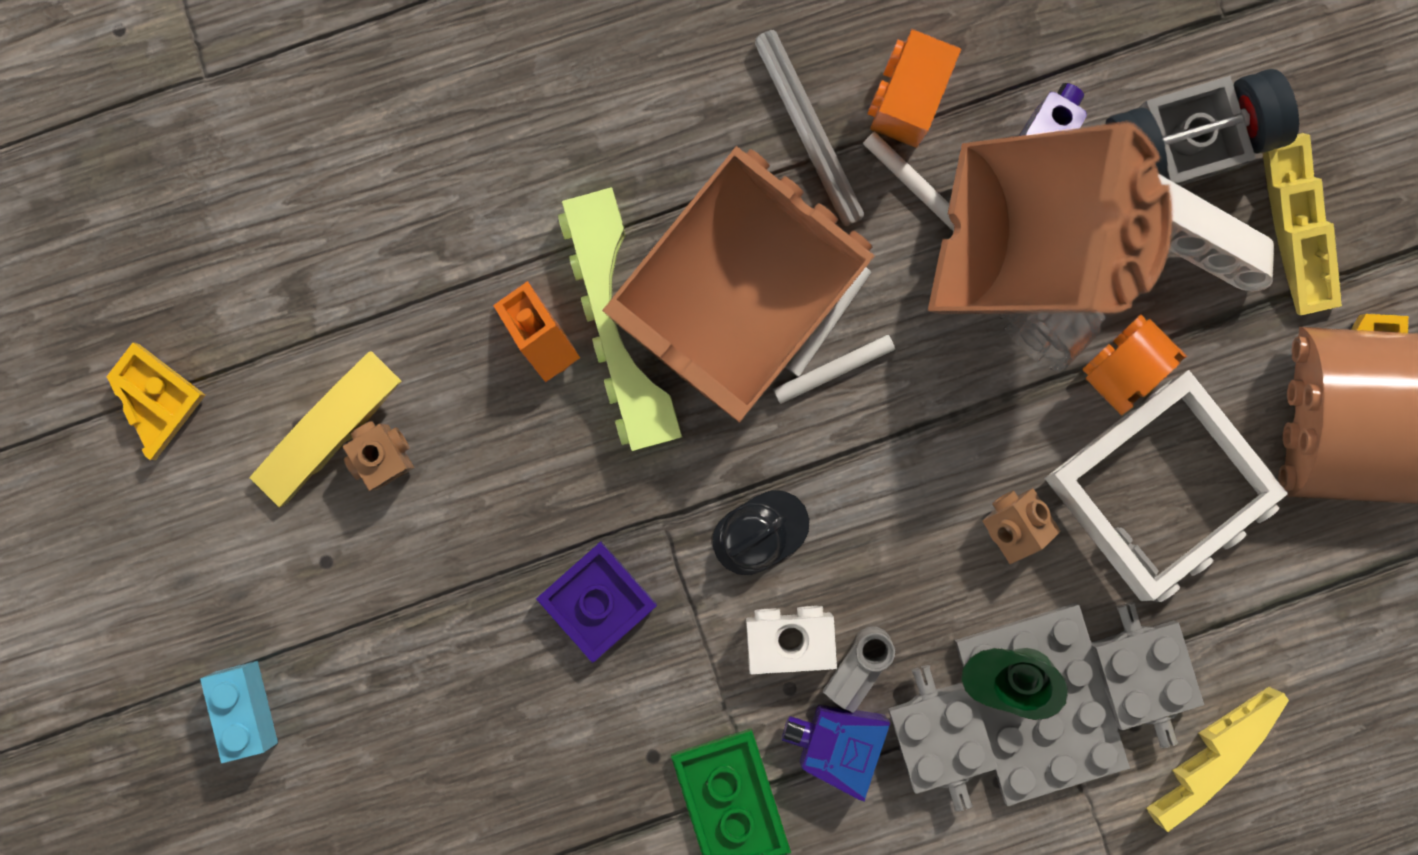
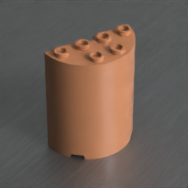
M1130 122L962 143L948 209L949 218L954 224V232L949 239H942L928 311L938 314L1114 313L1132 307L1130 302L1141 292H1149L1158 279L1168 254L1172 234L1173 212L1169 184L1161 185L1155 162L1160 159V156L1151 141Z
M736 146L602 311L673 372L733 419L740 422L875 255L870 252L872 245L863 236L855 231H851L848 235L835 224L838 218L825 206L818 203L813 209L804 203L801 198L804 194L803 190L786 176L779 180L767 170L770 166L769 163L757 152L749 149L745 153Z
M1299 327V335L1292 344V359L1296 362L1294 380L1290 381L1287 389V400L1289 405L1295 406V417L1292 423L1288 422L1284 426L1283 444L1287 448L1285 465L1281 466L1278 475V482L1288 493L1285 497L1418 504V333Z

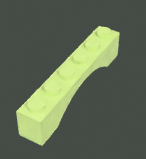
M612 187L562 201L565 213L559 214L558 219L564 239L572 238L576 254L569 256L576 281L584 279L588 295L581 297V302L587 321L595 320L599 332V337L592 338L599 363L607 361L611 378L604 379L610 404L618 402L623 419L616 420L615 423L621 444L630 443L631 450L636 451L683 438L671 396L652 383L636 366L624 347L616 323L602 311L612 299L613 272L617 254L626 235Z

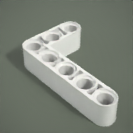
M1159 174L1161 185L1169 184L1172 198L1173 221L1169 251L1241 290L1260 291L1271 286L1274 262L1273 241L1266 235Z

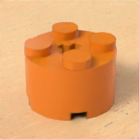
M1140 315L1113 340L1118 346L1116 350L1110 344L1107 345L1082 370L1088 375L1085 379L1122 416L1134 406L1133 403L1139 398L1145 397L1167 377L1187 355L1151 319L1146 320Z

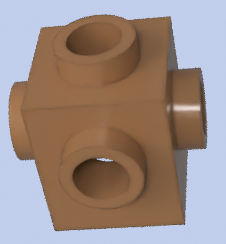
M373 421L368 422L351 432L350 435L353 440L342 446L348 455L344 458L346 467L356 480L362 478L369 491L379 490L415 468L405 452L410 449L407 440L397 427L391 429L389 424H378L375 426ZM376 448L379 451L378 459H376L375 457Z
M1033 488L1018 496L1014 490L1002 495L992 503L995 510L982 520L989 531L990 537L997 543L1009 564L1041 551L1061 532L1053 520L1049 508L1041 501Z

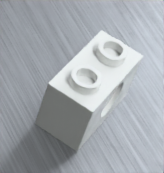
M823 606L798 607V614L780 615V609H759L754 611L755 617L746 618L750 674L837 669L834 617L830 612L823 613ZM787 628H796L802 633V641L794 649H785L778 642L781 632Z

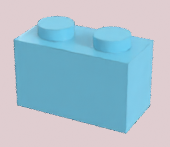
M258 661L219 670L200 678L221 764L264 753L278 743Z

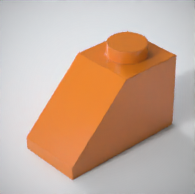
M528 281L493 305L518 348L545 383L580 359L579 354Z

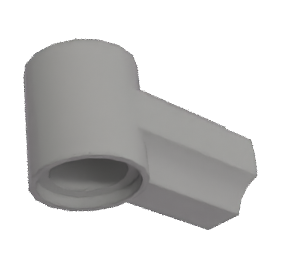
M879 627L862 629L857 634L854 645L823 689L825 695L845 710H849L852 713L856 711L882 671L887 669L894 660L895 648L890 636L884 629ZM871 639L882 640L886 644L884 653L878 658L866 657L863 654V647L867 641Z

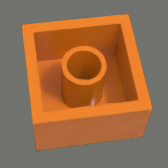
M913 29L906 42L898 39L883 73L884 76L890 78L889 83L881 80L867 115L874 117L870 130L917 148L929 131L961 48Z

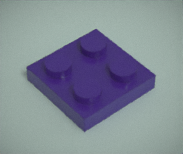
M602 541L536 598L592 663L658 605Z

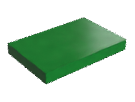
M752 728L671 754L702 855H787L791 853Z

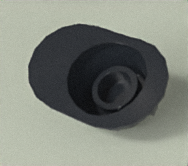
M770 490L755 496L732 510L718 522L713 533V549L718 561L727 570L738 575H754L788 557L804 543L809 533L810 518L805 505L795 495L786 491Z

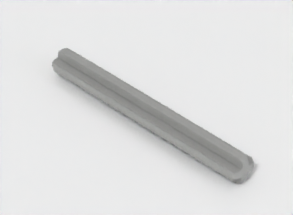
M766 31L756 37L755 45L842 225H853L864 217V212L776 31Z

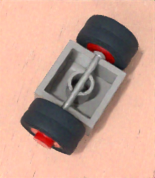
M1267 69L1256 74L1241 77L1234 84L1232 83L1231 76L1147 100L1136 109L1109 117L1104 125L1130 122L1151 141L1160 156V159L1155 162L1158 174L1182 186L1238 169L1255 160L1254 153H1265L1290 145L1298 136L1299 111L1294 92L1286 77L1277 69Z

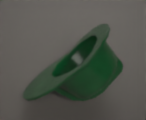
M993 648L983 650L970 657L962 670L961 681L965 691L973 700L985 706L1013 713L1023 718L1032 720L1048 719L1058 714L1067 701L1068 688L1065 678L1045 654L1035 649L1019 648L1012 651Z

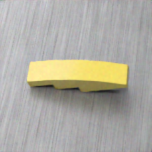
M1301 133L1298 134L1296 140L1290 145L1263 153L1276 236L1296 313L1300 316L1342 306L1334 224L1326 221L1322 179L1314 177L1310 135Z
M372 351L368 352L300 420L249 478L279 508L287 504L313 474L319 472L345 442L352 439L350 433L364 425L402 381Z
M1267 687L1200 731L1198 734L1207 748L1172 770L1181 785L1146 807L1154 821L1165 831L1169 832L1204 806L1239 772L1265 740L1289 701L1283 692Z

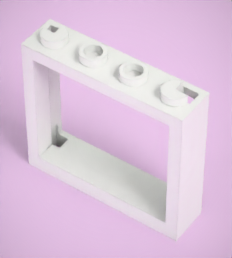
M1189 370L1172 378L1044 478L1140 601H1153L1157 599L1159 602H1162L1171 597L1180 589L1177 583L1188 573L1194 576L1205 570L1213 563L1214 560L1211 558V555L1222 546L1226 550L1239 543L1247 535L1243 529L1255 520L1257 523H1261L1274 515L1279 510V506L1276 503L1288 494ZM1182 398L1258 493V496L1153 579L1076 480Z

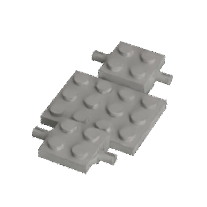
M1135 602L1125 603V605L1117 606L1124 631L1120 634L1091 642L1080 605L1073 603L954 640L962 667H964L970 657L983 650L999 648L1013 651L1019 648H1031L1040 651L1050 659L1054 667L1065 678L1068 688L1067 701L1058 714L1048 719L1032 720L985 706L973 700L965 691L962 682L942 689H936L930 665L921 666L925 683L921 670L918 667L913 669L912 673L914 674L920 694L907 703L888 708L914 793L918 794L937 787H949L955 811H964L959 794L966 809L973 807L965 782H968L976 775L994 770L1004 803L1010 806L1130 769L1118 728L1125 730L1142 724H1154L1160 748L1170 747L1169 744L1172 746L1177 745L1178 740L1176 739L1170 719L1176 717L1181 712L1204 705L1179 622L1173 620L1154 627L1141 626Z

